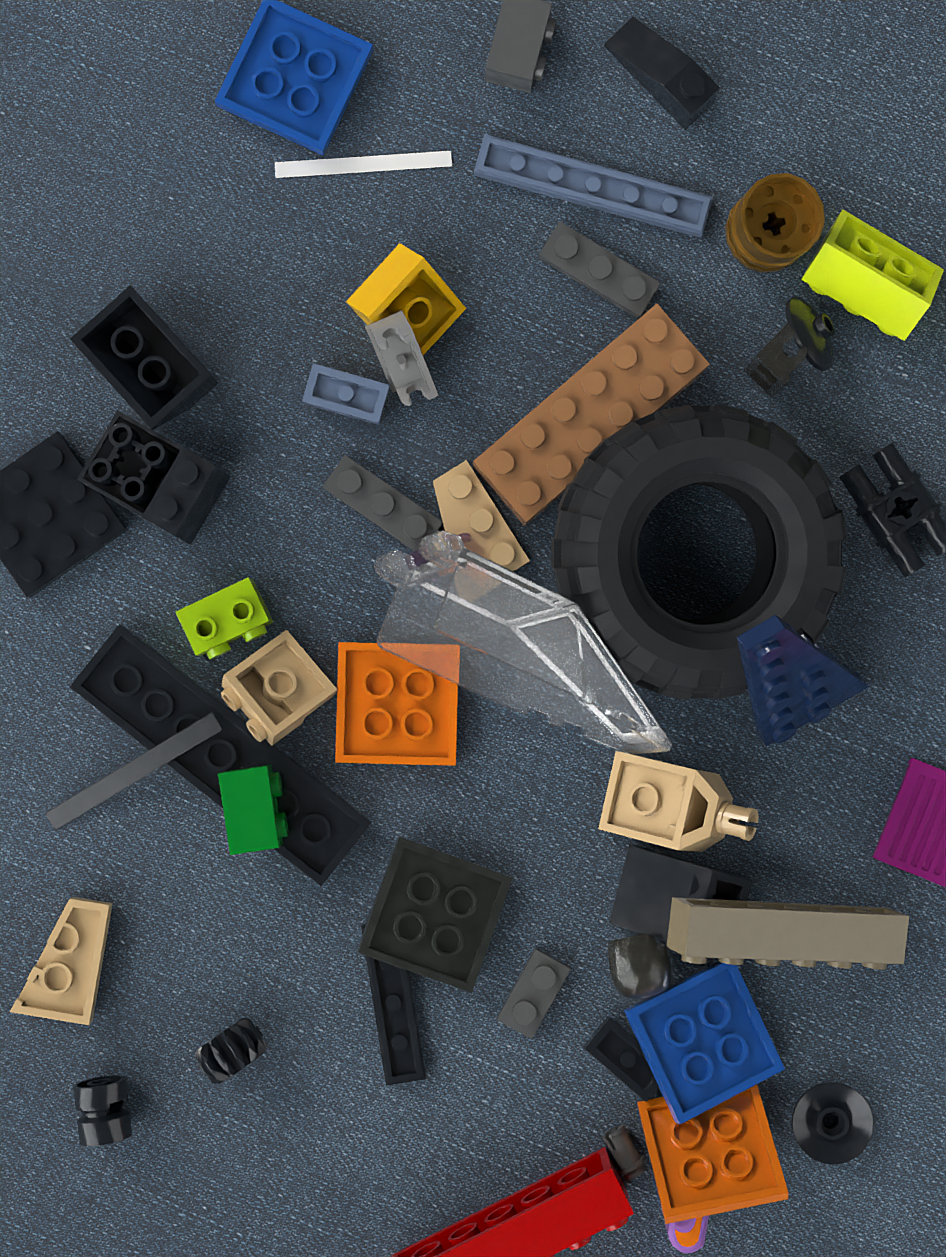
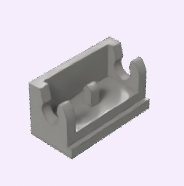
M403 311L365 326L393 393L397 392L404 405H412L409 394L416 390H421L423 396L428 400L439 396L414 332Z

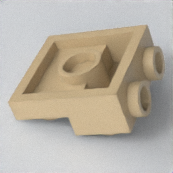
M285 630L223 675L222 687L224 690L221 692V696L230 709L237 711L240 708L250 719L246 722V725L256 740L261 742L266 739L273 746L301 725L306 716L335 696L337 688L288 630Z

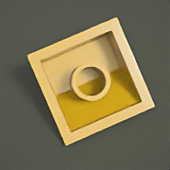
M400 243L346 301L367 326L399 311H403L414 332L422 355L432 347L466 310V307L425 258Z

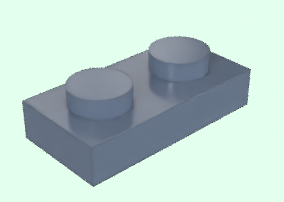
M313 363L302 402L309 406L380 425L390 385Z

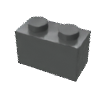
M503 0L486 64L485 82L531 93L534 80L542 81L547 57L541 56L544 42L552 43L557 19L550 18L552 3L542 0Z

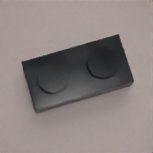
M607 1016L584 1044L583 1048L641 1099L647 1102L659 1086L638 1041L616 1021Z

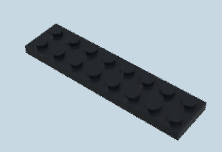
M123 624L117 626L70 686L71 689L148 750H151L208 714L213 713L223 730L166 764L221 808H223L218 773L272 764L273 773L279 772L282 783V796L276 797L279 813L285 812L288 823V837H282L283 845L279 848H274V850L320 886L324 884L372 823V821L276 745L271 746L266 739L261 742L256 740L242 718Z

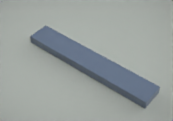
M484 134L474 169V176L699 238L703 235L713 199L712 196Z

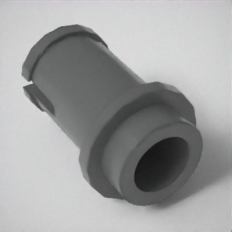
M624 1124L615 1126L602 1135L601 1138L607 1144L619 1166L617 1170L619 1175H624L626 1180H631L647 1170V1166L644 1163L647 1158L645 1155L639 1154Z

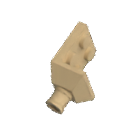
M616 751L598 829L675 850L703 852L722 840L725 834L750 841L757 828L740 824L739 820L758 823L759 816L757 809L732 804L733 797L720 774Z

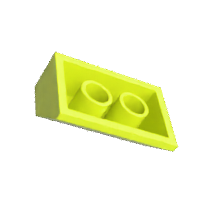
M842 209L801 280L809 284L810 288L816 293L828 295L843 304V307L851 314L861 315L875 323L883 333L896 336L905 341L931 305L944 269Z

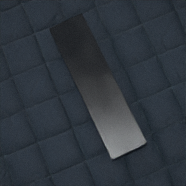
M366 924L361 925L362 935L366 927ZM366 956L386 1086L425 1080L426 1073L410 971Z

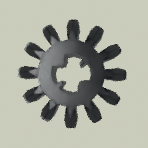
M242 1018L197 1050L195 1057L200 1064L199 1068L205 1076H208L212 1084H220L265 1053L267 1044L258 1026H255L250 1018Z

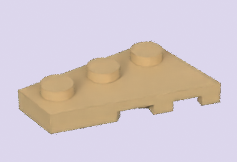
M467 460L433 480L460 592L474 597L505 578L460 555L471 552L511 573L530 562Z

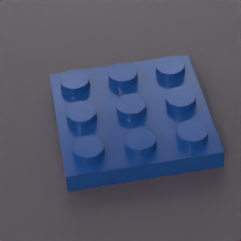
M262 0L214 102L217 107L324 156L374 51L373 44L278 0Z
M718 962L624 1010L672 1117L677 1124H682L785 1070L737 965Z

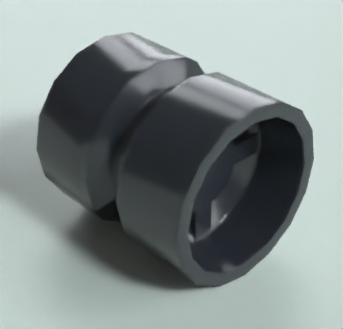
M109 1075L95 1077L73 1085L75 1108L77 1111L82 1112V1116L77 1119L80 1145H106L132 1136L130 1112L123 1108V1105L128 1101L125 1076Z

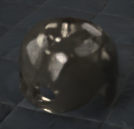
M642 934L608 942L610 975L615 988L621 995L627 998L642 999L655 996L668 989L671 981L670 955L667 947L664 944H657L654 936Z

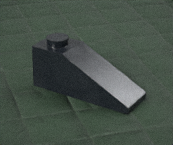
M632 17L604 44V47L684 130L689 128L714 104L720 87L692 58L636 18Z

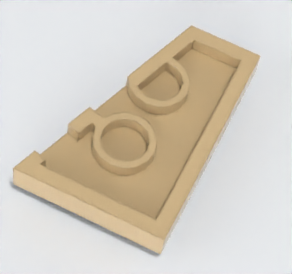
M79 897L69 899L47 940L46 947L37 964L31 970L27 978L28 981L10 1012L90 1025L93 1022L113 903Z

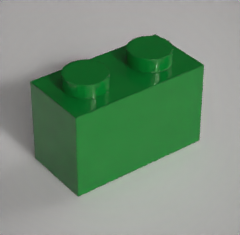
M272 764L218 773L230 855L274 849L282 846V837H288V823L285 812L279 813L276 797L282 796V783L279 772L273 773Z

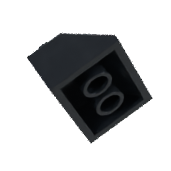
M131 285L70 338L75 346L151 430L189 410L218 384L209 371Z

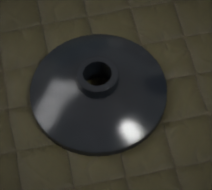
M797 296L792 297L786 303V318L791 334L807 361L816 369L826 371L833 366L834 362L831 336L835 334L834 325L827 314L822 313L819 315L805 300Z
M824 1082L808 1089L797 1101L792 1114V1131L797 1144L812 1159L824 1164H842L856 1158L867 1147L873 1132V1116L867 1101L857 1090L839 1082ZM828 1113H834L836 1115L835 1122L830 1126L824 1125L823 1117Z

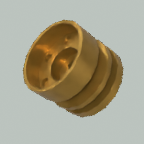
M789 173L770 174L758 180L730 210L725 225L726 242L733 256L746 268L760 273L777 272L791 265L800 256L805 254L820 238L825 222L824 205L816 189L803 178ZM766 223L767 227L774 226L776 232L773 234L771 230H764L763 225Z

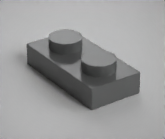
M535 947L499 1011L497 1020L532 1039L570 972V966Z

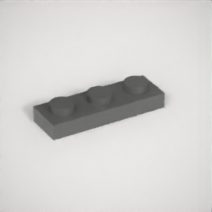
M560 221L538 256V259L637 319L641 317L661 284Z
M346 455L343 456L322 487L325 491L420 556L443 525L440 519Z

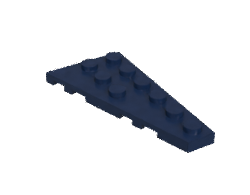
M777 615L770 617L737 637L757 733L766 747L774 742L782 743L787 741L796 733L799 727L808 722L817 723L831 713L832 708L869 687L859 673H853L849 666L846 664L842 665L835 656L815 643L813 645L804 634L800 636L794 627Z

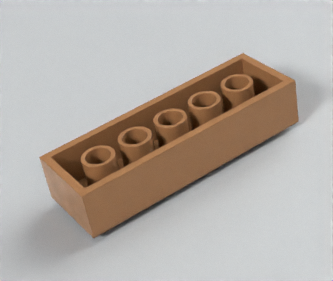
M655 304L473 461V468L518 520L526 526L564 493L567 484H570L583 465L584 459L604 439L625 427L627 423L660 411L701 376L710 364L661 307Z

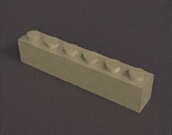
M672 897L667 948L681 954V960L695 964H705L707 958H719L718 961L731 965H743L744 959H755L756 963L767 966H780L781 960H792L791 963L797 966L816 967L817 961H825L827 965L837 968H852V962L862 963V966L867 968L885 970L887 969V964H904L909 915L887 907Z

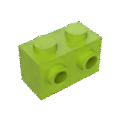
M249 577L175 612L195 655L204 656L207 654L209 660L231 650L229 643L243 637L245 642H249L268 633L265 626L273 623L254 580Z

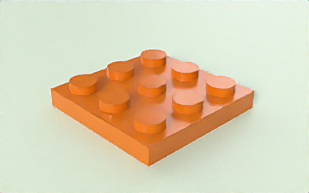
M339 642L335 763L456 766L459 645Z
M757 1084L682 1124L675 1123L664 1097L649 1099L647 1102H637L665 1224L788 1199L789 1192Z

